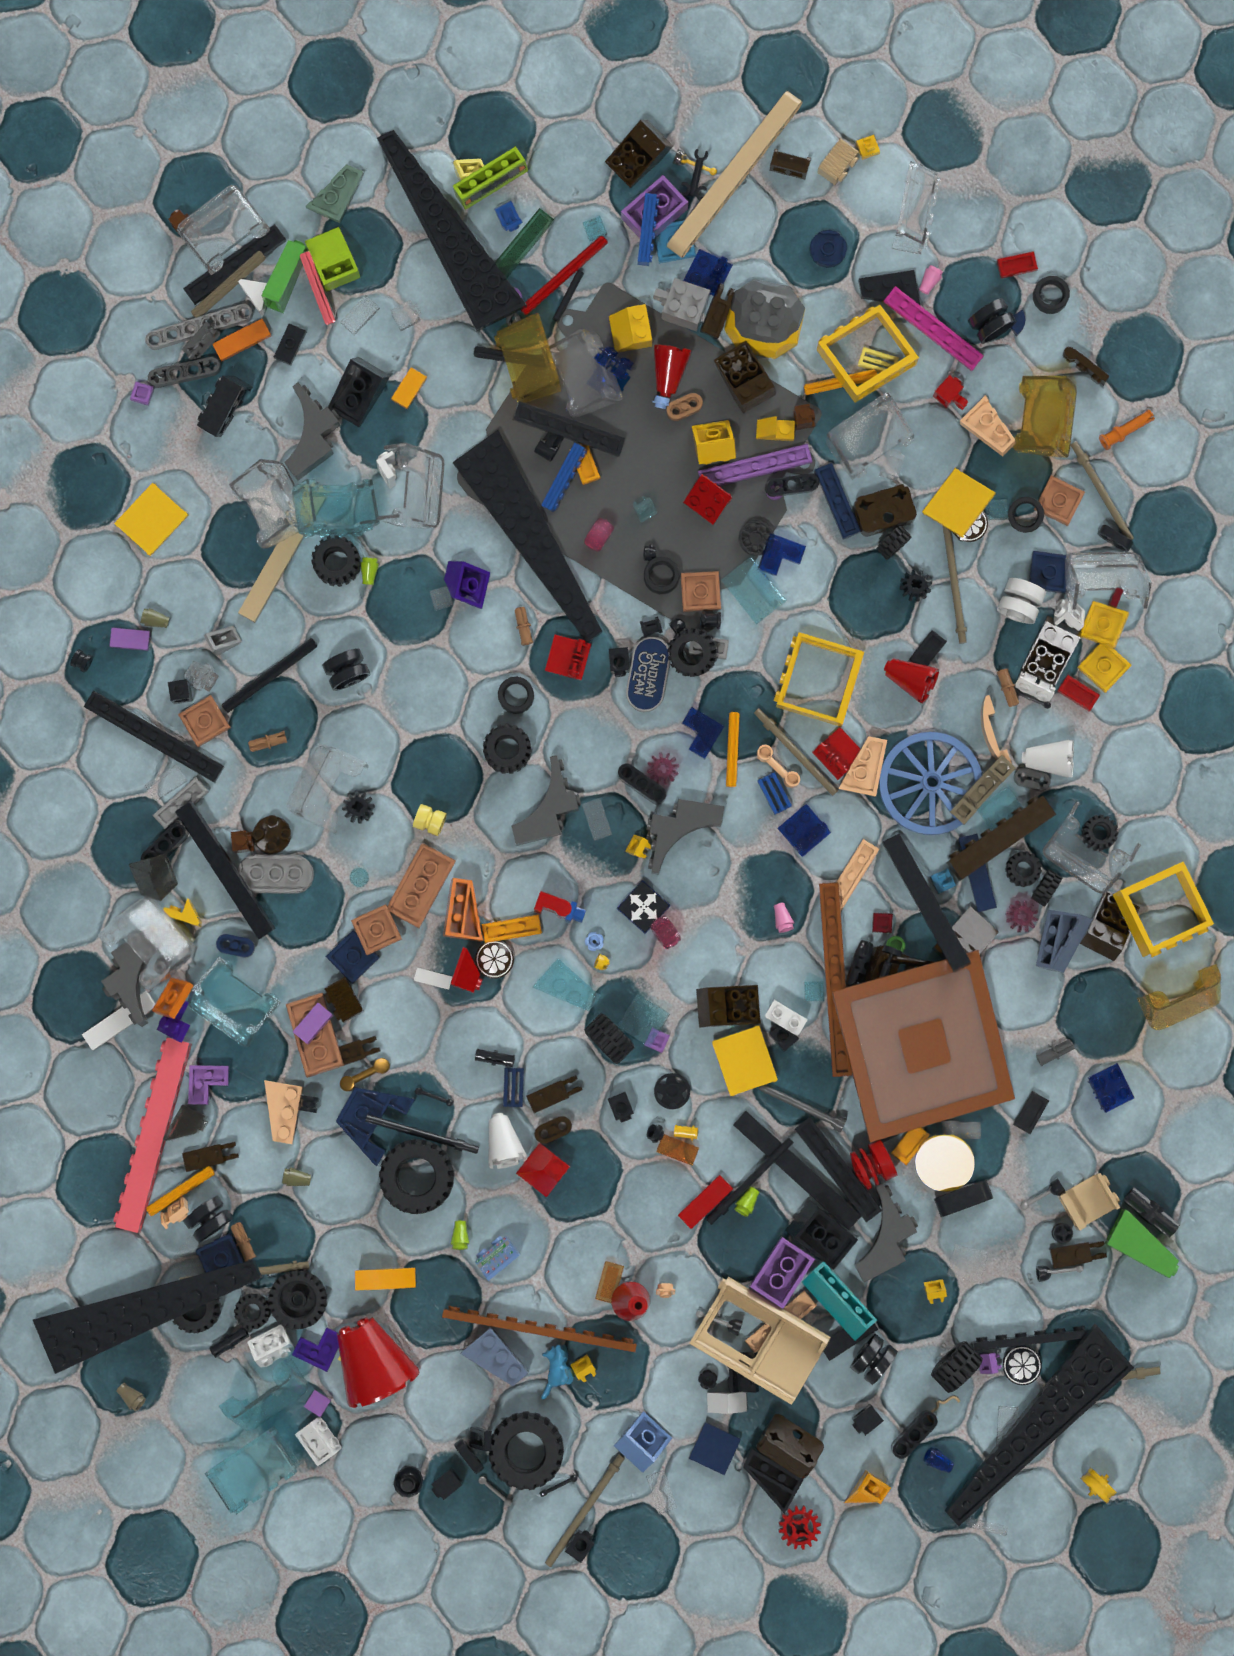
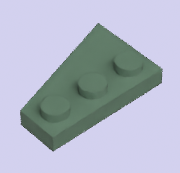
M346 164L331 179V182L306 205V209L341 223L364 175L363 171Z

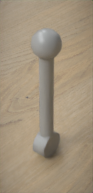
M485 1476L479 1478V1483L485 1484L504 1501L506 1506L512 1504V1500L503 1496L488 1483Z

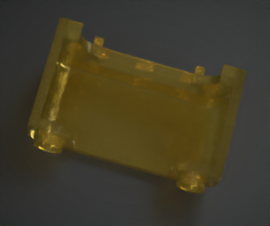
M539 313L530 315L496 331L497 335L494 336L497 347L501 346L513 385V388H510L513 399H517V402L525 403L561 392L559 377Z
M1023 376L1022 382L1019 384V392L1025 398L1021 433H1017L1016 437H1014V450L1021 453L1067 458L1070 453L1077 396L1075 384L1067 376Z
M1214 964L1198 970L1199 978L1193 983L1196 991L1169 1002L1165 993L1161 991H1155L1138 997L1137 1000L1150 1027L1154 1030H1162L1219 1004L1221 1001V974L1217 965Z

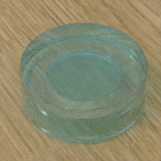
M355 868L350 873V882L355 887H364L369 882V874L363 868Z

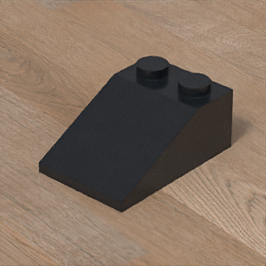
M360 357L350 359L328 408L330 411L334 409L340 417L360 427L383 392L390 375Z
M809 1200L785 1230L833 1270L858 1241L856 1237L811 1200Z

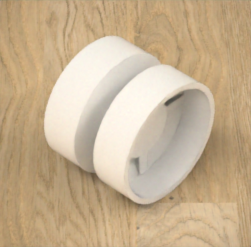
M1009 578L1004 589L1008 596L1001 597L997 611L1014 621L1034 624L1039 613L1035 606L1042 605L1046 591L1026 580Z

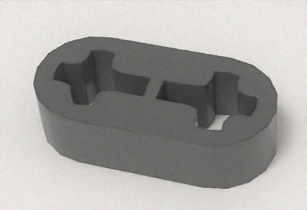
M1021 768L1014 774V782L1017 785L1037 791L1046 790L1051 783L1050 777L1047 774L1026 768ZM1022 772H1024L1025 777L1031 778V780L1026 779L1023 782H1021V778H1019L1018 775H1021ZM1041 777H1043V780L1046 782V784L1040 787L1039 783L1033 780H1039Z

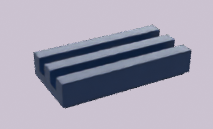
M504 1068L503 1107H523L524 1068ZM509 1072H512L511 1103H507ZM516 1072H520L519 1103H515Z

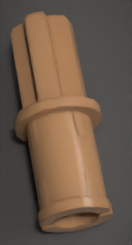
M518 607L515 609L518 625L516 629H519L521 645H529L533 643L530 632L531 624L528 623L525 607Z
M1009 669L998 671L997 675L1002 686L1001 691L1004 692L1008 706L1018 705L1019 700L1014 688L1016 685L1011 680Z
M282 731L269 736L266 734V737L249 741L248 745L250 751L254 752L265 748L271 749L272 746L287 743L285 732Z
M238 1222L232 1225L231 1229L238 1243L236 1246H239L244 1261L256 1257L249 1241L251 1239H248L242 1223Z

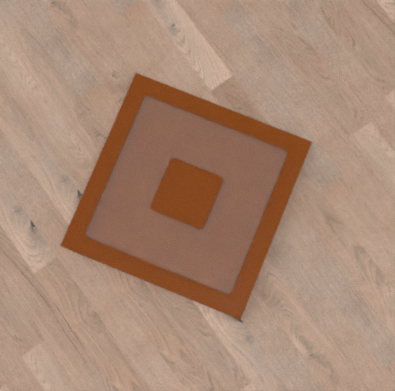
M979 950L966 953L971 964L954 973L947 960L944 959L832 992L869 1142L1015 1099Z

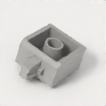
M674 278L671 289L664 291L656 288L653 299L660 301L661 305L664 306L662 311L663 320L697 332L709 300L710 290Z

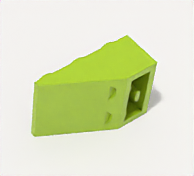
M339 227L305 241L326 292L361 278Z

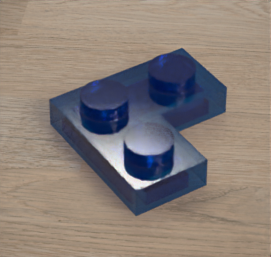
M771 533L769 534L757 570L777 576L782 559L799 565L806 546Z
M691 707L682 722V725L698 733L689 751L705 760L725 726Z

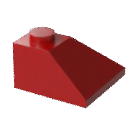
M463 947L451 985L475 993L476 990H480L483 979H480V972L469 950Z
M539 1143L516 1174L547 1197L570 1166Z

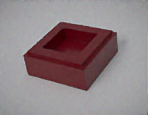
M1117 587L1113 591L1108 606L1117 607L1123 589Z
M873 913L872 932L892 933L893 914Z

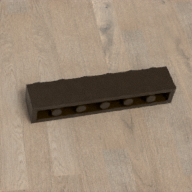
M1037 796L1027 801L1028 806L1022 809L1020 806L1011 813L1013 817L1008 820L1004 817L996 823L997 828L992 831L988 828L980 834L981 839L976 842L972 839L964 845L965 850L962 852L957 850L949 855L950 860L946 863L957 879L961 881L1055 816L1056 813L1044 796H1041L1039 799Z

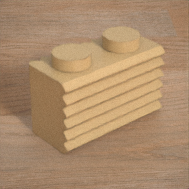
M840 138L819 165L817 173L830 181V183H833V185H836L838 181L842 182L848 174L846 172L849 167L853 168L858 162L859 158L857 156L859 151Z

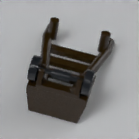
M880 945L872 950L871 960L863 983L878 979L880 976L885 977L897 973L900 964L906 965L904 969L906 971L915 966L919 967L933 962L909 958V956L902 954V951L896 948Z

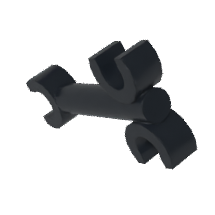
M696 149L694 152L696 163L691 186L687 182H682L681 185L686 186L688 190L685 193H680L683 197L689 195L701 201L703 197L699 196V192L701 190L707 191V188L705 186L698 187L703 162L708 158V151H705L704 157H699V150Z

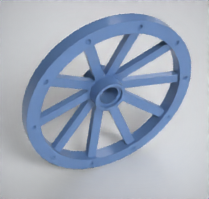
M938 732L918 733L899 742L887 755L882 765L879 779L880 796L889 815L905 829L923 835L944 834L957 829L962 823L953 816L955 819L953 822L935 827V793L950 812L953 805L941 789L961 796L967 791L943 782L973 772L975 783L982 776L981 768L971 750L958 739ZM921 741L927 742L928 772L907 748L908 746ZM933 741L943 742L952 746V749L936 771L934 770ZM958 750L966 758L970 767L941 776V773ZM902 751L923 776L892 769L890 766L895 757ZM888 774L920 782L917 785L890 795L888 793ZM934 778L937 785L930 787L927 784V779ZM923 789L907 814L903 817L894 807L891 800ZM928 793L929 827L909 821Z

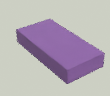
M121 628L111 629V648L149 650L150 631Z
M317 1003L293 1030V1033L309 1045L333 1015L321 1004Z

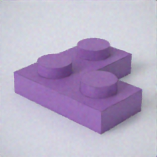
M189 1065L188 1104L209 1105V1085L229 1086V1066Z

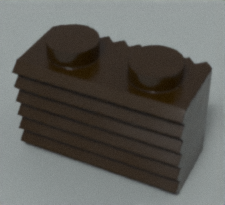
M345 977L324 988L326 993L323 995L328 1004L332 1003L335 1010H333V1013L338 1021L342 1020L345 1023L365 1012Z

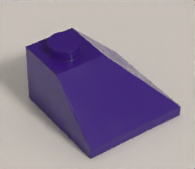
M448 561L444 581L451 597L479 609L483 608L490 572L464 561Z

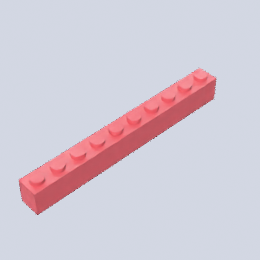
M168 1037L166 1041L163 1040L160 1048V1052H163L161 1060H157L155 1071H157L156 1079L153 1078L150 1085L152 1090L151 1097H148L145 1103L147 1112L140 1121L141 1134L136 1137L134 1144L137 1147L136 1152L131 1155L129 1165L132 1167L130 1173H127L125 1176V1192H122L119 1198L121 1207L119 1211H116L114 1217L116 1228L140 1233L147 1212L146 1207L149 1205L190 1054L191 1043L183 1041L181 1043Z

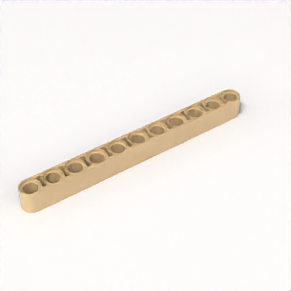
M788 91L783 94L667 244V248L681 258L687 254L800 109L803 103L800 99Z

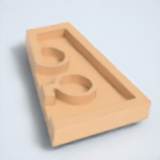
M986 395L960 420V425L1001 456H1004L1015 445L1014 437L1006 425L1002 423Z
M868 736L838 789L875 797L887 740Z
M264 1080L272 1139L275 1142L293 1144L299 1113L298 1107L301 1102L300 1095H302L303 1087Z

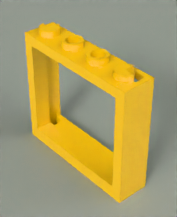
M881 305L869 308L864 315L854 317L846 326H839L830 336H823L817 345V352L854 403L916 366L919 359ZM877 317L906 357L857 387L831 352L829 346Z
M798 632L797 637L793 636L790 645L793 648L792 655L788 654L785 665L788 666L786 673L782 672L779 683L783 684L781 691H776L774 701L777 702L776 707L842 727L864 651ZM801 642L854 658L836 718L783 702Z
M1184 861L1112 894L1143 957L1151 955V957L1157 956L1162 953L1160 949L1165 947L1167 950L1178 946L1177 941L1182 940L1184 943L1193 939L1192 934L1197 932L1199 936L1209 931L1208 927L1214 924ZM1176 874L1200 924L1153 946L1129 895Z

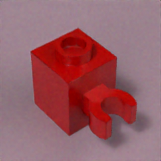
M951 375L943 381L933 394V397L946 408L954 402L959 409L963 410L968 403L964 397L959 395L964 388L962 382L957 377H952Z

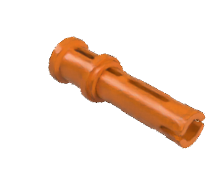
M1147 410L1124 425L1113 427L1112 431L1107 434L1099 435L1101 445L1104 449L1109 450L1117 442H1123L1127 435L1154 421L1153 413Z

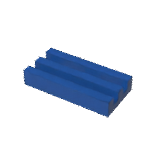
M775 772L757 780L774 815L792 807ZM773 778V780H774V782H775V784H776V786H777V788H778V790H779V792H780V794H781L783 800H784L785 803H786L785 806H783V804H782V802H781V800H780V798H779V796H778L776 790L774 789V787H773V785H772L770 779ZM764 782H767L779 809H776L763 784Z

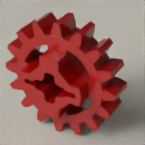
M795 1505L794 1511L788 1508L789 1514L782 1513L784 1521L778 1522L779 1525L783 1526V1528L778 1529L779 1533H784L781 1539H787V1546L793 1543L794 1549L801 1545L802 1550H804L805 1544L812 1547L811 1541H818L815 1535L821 1534V1531L817 1529V1527L821 1526V1523L815 1522L818 1519L817 1514L812 1516L813 1510L809 1509L806 1511L804 1505L801 1510L798 1509L797 1505ZM802 1514L801 1518H793V1516ZM809 1520H811L813 1524L812 1531L808 1529ZM787 1523L791 1526L792 1529L790 1535H788L787 1533ZM794 1523L798 1525H801V1523H803L802 1526L805 1529V1531L798 1530L797 1532ZM798 1537H806L804 1540H797Z

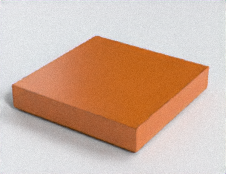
M170 978L152 1011L156 1014L175 1019L194 985L187 981Z

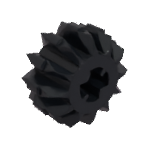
M915 569L911 571V575L906 572L905 578L900 580L904 585H901L899 589L906 590L902 596L910 595L909 601H912L913 597H915L916 602H919L920 596L926 599V593L931 592L929 586L932 585V582L926 581L929 575L927 574L923 577L922 570L919 571L918 575ZM913 583H918L919 587L912 588Z
M356 791L354 798L351 794H348L351 800L343 801V803L348 805L342 807L343 811H348L344 816L346 818L351 817L350 821L352 823L357 818L358 823L362 824L363 817L366 821H369L366 815H374L369 810L375 808L374 804H369L373 799L371 797L366 799L367 794L365 792L360 797L359 792ZM358 803L363 806V808H360V812L354 809Z

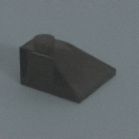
M182 1105L163 1140L174 1141L198 1134L200 1131L203 1132L208 1124V1121H206L208 1116L189 1105Z

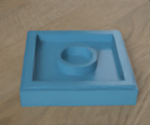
M685 220L672 222L663 232L655 237L654 241L659 264L696 257L694 245L683 258L667 248L668 242Z

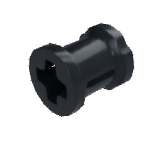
M702 611L701 629L705 627H717V629H720L721 612L706 614Z
M658 616L654 620L647 622L640 621L644 638L653 633H663Z

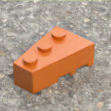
M451 879L443 931L444 937L478 942L483 941L472 880Z

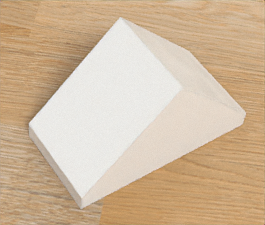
M240 279L238 282L242 290L260 315H265L266 306L261 295L267 283Z
M707 1392L708 1413L732 1414L747 1412L746 1392Z

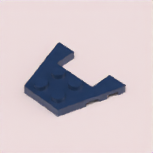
M355 1087L336 1122L371 1162L378 1166L386 1151L369 1141L377 1125L365 1122L367 1114L382 1118L388 1106H391L407 1115L415 1100Z

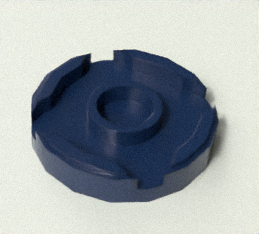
M823 230L811 240L810 256L821 267H835L845 258L847 251L846 241L837 231Z

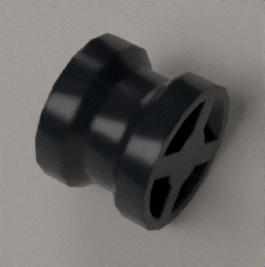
M78 649L74 653L70 665L78 667L81 672L85 673L93 661V656L90 654L86 655L82 650Z
M300 1095L301 1105L298 1107V1110L317 1113L316 1103L319 1102V1098Z
M1058 1223L1053 1226L1051 1234L1055 1241L1067 1243L1073 1237V1230L1067 1224Z

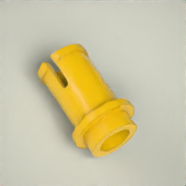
M675 1125L674 1137L691 1138V1141H693V1139L698 1137V1128L695 1125H692V1127Z

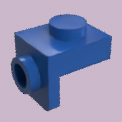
M512 201L494 208L505 231L509 230V232H512L519 228V224L523 223Z

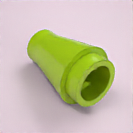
M362 558V562H360L362 584L374 585L379 566L377 558Z
M749 1187L744 1195L735 1203V1210L741 1215L748 1217L753 1212L760 1192L753 1187Z
M466 1221L454 1222L450 1243L454 1250L468 1249L470 1243Z

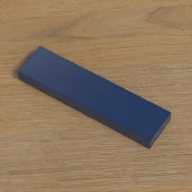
M830 463L815 469L814 472L819 479V484L842 539L859 534L861 532L833 464Z
M978 834L958 838L961 852L966 849L964 845L972 839L975 842L979 840ZM986 864L968 875L978 913L997 908Z

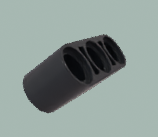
M625 763L619 767L618 777L627 786L655 805H660L665 801L666 790L631 764ZM623 769H630L632 775L625 778L621 775V771ZM645 780L648 785L646 788L640 789L637 786V782ZM656 790L663 793V797L659 800L654 799L652 796Z
M172 824L143 852L141 863L149 869L159 867L188 838L187 829L182 824ZM177 828H182L183 834L178 838L175 837L174 831ZM167 841L169 848L166 851H161L160 845ZM154 855V863L147 864V857Z
M983 1180L936 1197L934 1201L940 1217H944L991 1200L993 1195L987 1180Z
M928 1410L922 1411L891 1444L892 1453L899 1459L908 1457L937 1426L938 1420L936 1415ZM926 1415H931L933 1418V1422L930 1425L923 1424V1418ZM916 1429L919 1431V1437L914 1440L910 1439L909 1433ZM898 1444L905 1445L904 1453H896L895 1449Z

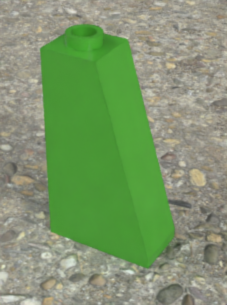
M288 240L261 295L267 308L284 314L303 266L300 254L308 252L304 243L294 240V242Z
M1122 1209L1104 1244L1167 1278L1175 1276L1179 1269L1177 1265L1179 1260L1129 1211Z

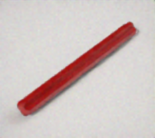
M599 236L525 302L527 307L521 311L527 315L607 245L608 241L606 238Z

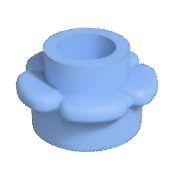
M655 395L654 401L652 400L657 408L666 409V406H669V398Z
M591 932L585 938V945L591 951L600 950L603 947V936L596 934V932Z

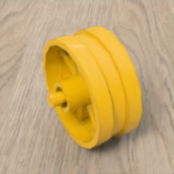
M1091 1467L1080 1478L1089 1487L1088 1490L1090 1492L1088 1495L1090 1497L1093 1494L1095 1496L1098 1495L1104 1502L1108 1503L1110 1498L1117 1493L1108 1484L1109 1481L1107 1479L1109 1476L1107 1474L1100 1476Z

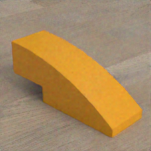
M415 1268L355 1270V1291L416 1287Z

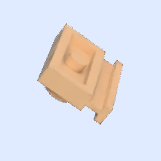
M184 1196L168 1206L167 1212L164 1213L162 1211L160 1213L161 1224L165 1229L168 1228L169 1223L181 1222L188 1216V1201Z

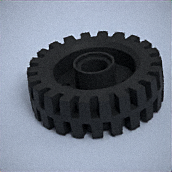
M291 1271L282 1275L273 1284L268 1297L272 1316L278 1323L289 1329H304L312 1326L322 1317L327 1306V1294L323 1283L315 1275L306 1271ZM296 1294L303 1298L301 1305H296L293 1302V1297Z

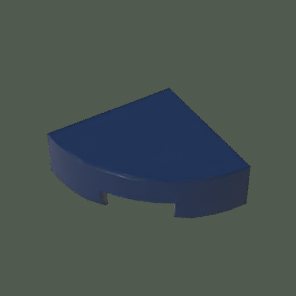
M1023 310L1014 315L1017 322L1011 330L1015 336H1018L1025 326L1026 318Z

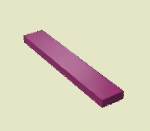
M896 286L883 301L970 371H973L984 357L983 354Z

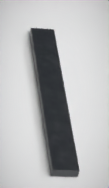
M95 691L91 693L84 705V708L216 783L225 768L220 763Z
M193 801L187 802L176 810L175 813L258 940L276 929Z
M897 834L883 841L882 844L953 973L970 965V959L901 835Z
M747 1111L733 1124L767 1157L782 1144ZM789 1149L774 1162L848 1230L860 1219L861 1215Z

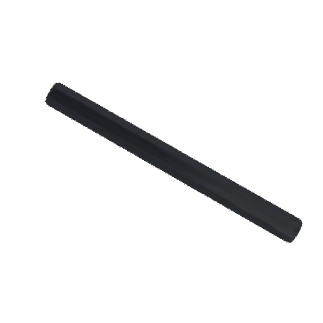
M312 638L307 640L222 703L223 709L227 713L232 711L317 648V643Z

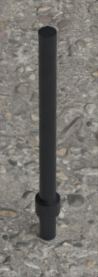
M369 1114L366 1116L365 1122L454 1147V1150L462 1152L464 1150L477 1154L479 1150L478 1146L465 1143V1140L458 1138L454 1140Z
M788 1137L723 1203L720 1202L716 1206L717 1209L706 1220L712 1225L721 1215H725L729 1211L728 1208L794 1142Z

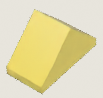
M481 159L453 161L454 171L459 181L484 166Z

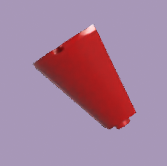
M367 1317L357 1321V1326L353 1328L345 1326L337 1333L346 1399L351 1408H356L359 1403H361L362 1407L393 1395L406 1387V1381L410 1380L411 1382L415 1380L420 1373L418 1367L373 1317L370 1319Z

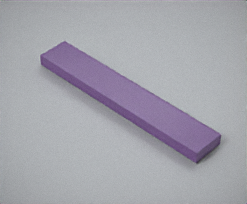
M808 444L700 470L698 475L700 477L703 474L713 483H717V486H722L811 464L812 458Z

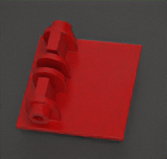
M701 474L683 503L714 525L726 505L732 500V496L721 489V486H717V483H713L707 476L705 477Z
M554 635L545 671L582 680L591 644L586 643L582 639L575 640Z
M839 727L824 742L819 744L812 753L839 780L848 772L860 748Z

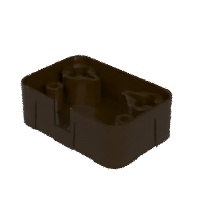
M904 484L856 498L853 505L861 534L865 537L885 532L886 529L892 527L896 529L899 526L909 525L914 522L917 515L908 486L904 487ZM898 492H900L901 495H904L903 499H900V497H896ZM862 503H864L865 506L868 505L866 510H864V508H860ZM887 512L892 513L894 516V520L890 523L883 520V515Z
M775 1414L766 1425L757 1443V1449L794 1475L804 1479L816 1466L819 1456L824 1449V1444L821 1440L815 1438L784 1416ZM793 1431L801 1435L799 1439L793 1436Z

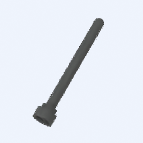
M767 1085L759 1086L760 1091L830 1123L831 1127H834L833 1130L841 1133L847 1120L842 1116L833 1117Z

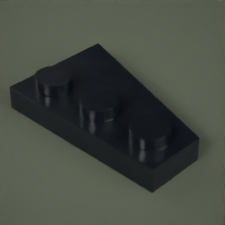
M914 270L858 279L861 299L883 302L896 286L920 305Z

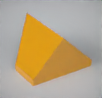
M865 1470L844 1503L878 1502L881 1504L891 1487Z

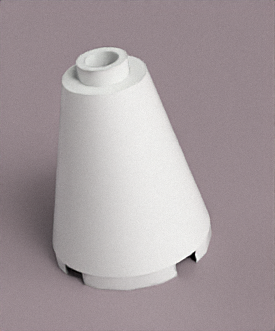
M1064 740L1026 748V752H1022V763H1025L1027 768L1067 778L1073 777L1074 741Z
M503 1113L492 1115V1118L489 1119V1167L493 1169V1165H497V1169L518 1165V1160L521 1159L525 1162L527 1155L508 1116L503 1115Z

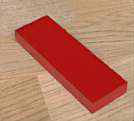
M719 1175L678 1216L692 1229L733 1188Z

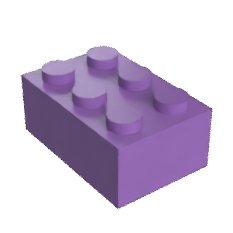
M664 175L621 211V219L639 239L645 193L657 194V198H659V204L656 206V210H658L657 217L654 219L656 221V228H653L655 237L688 210V201Z
M780 1237L749 1286L783 1309L815 1259L783 1237Z

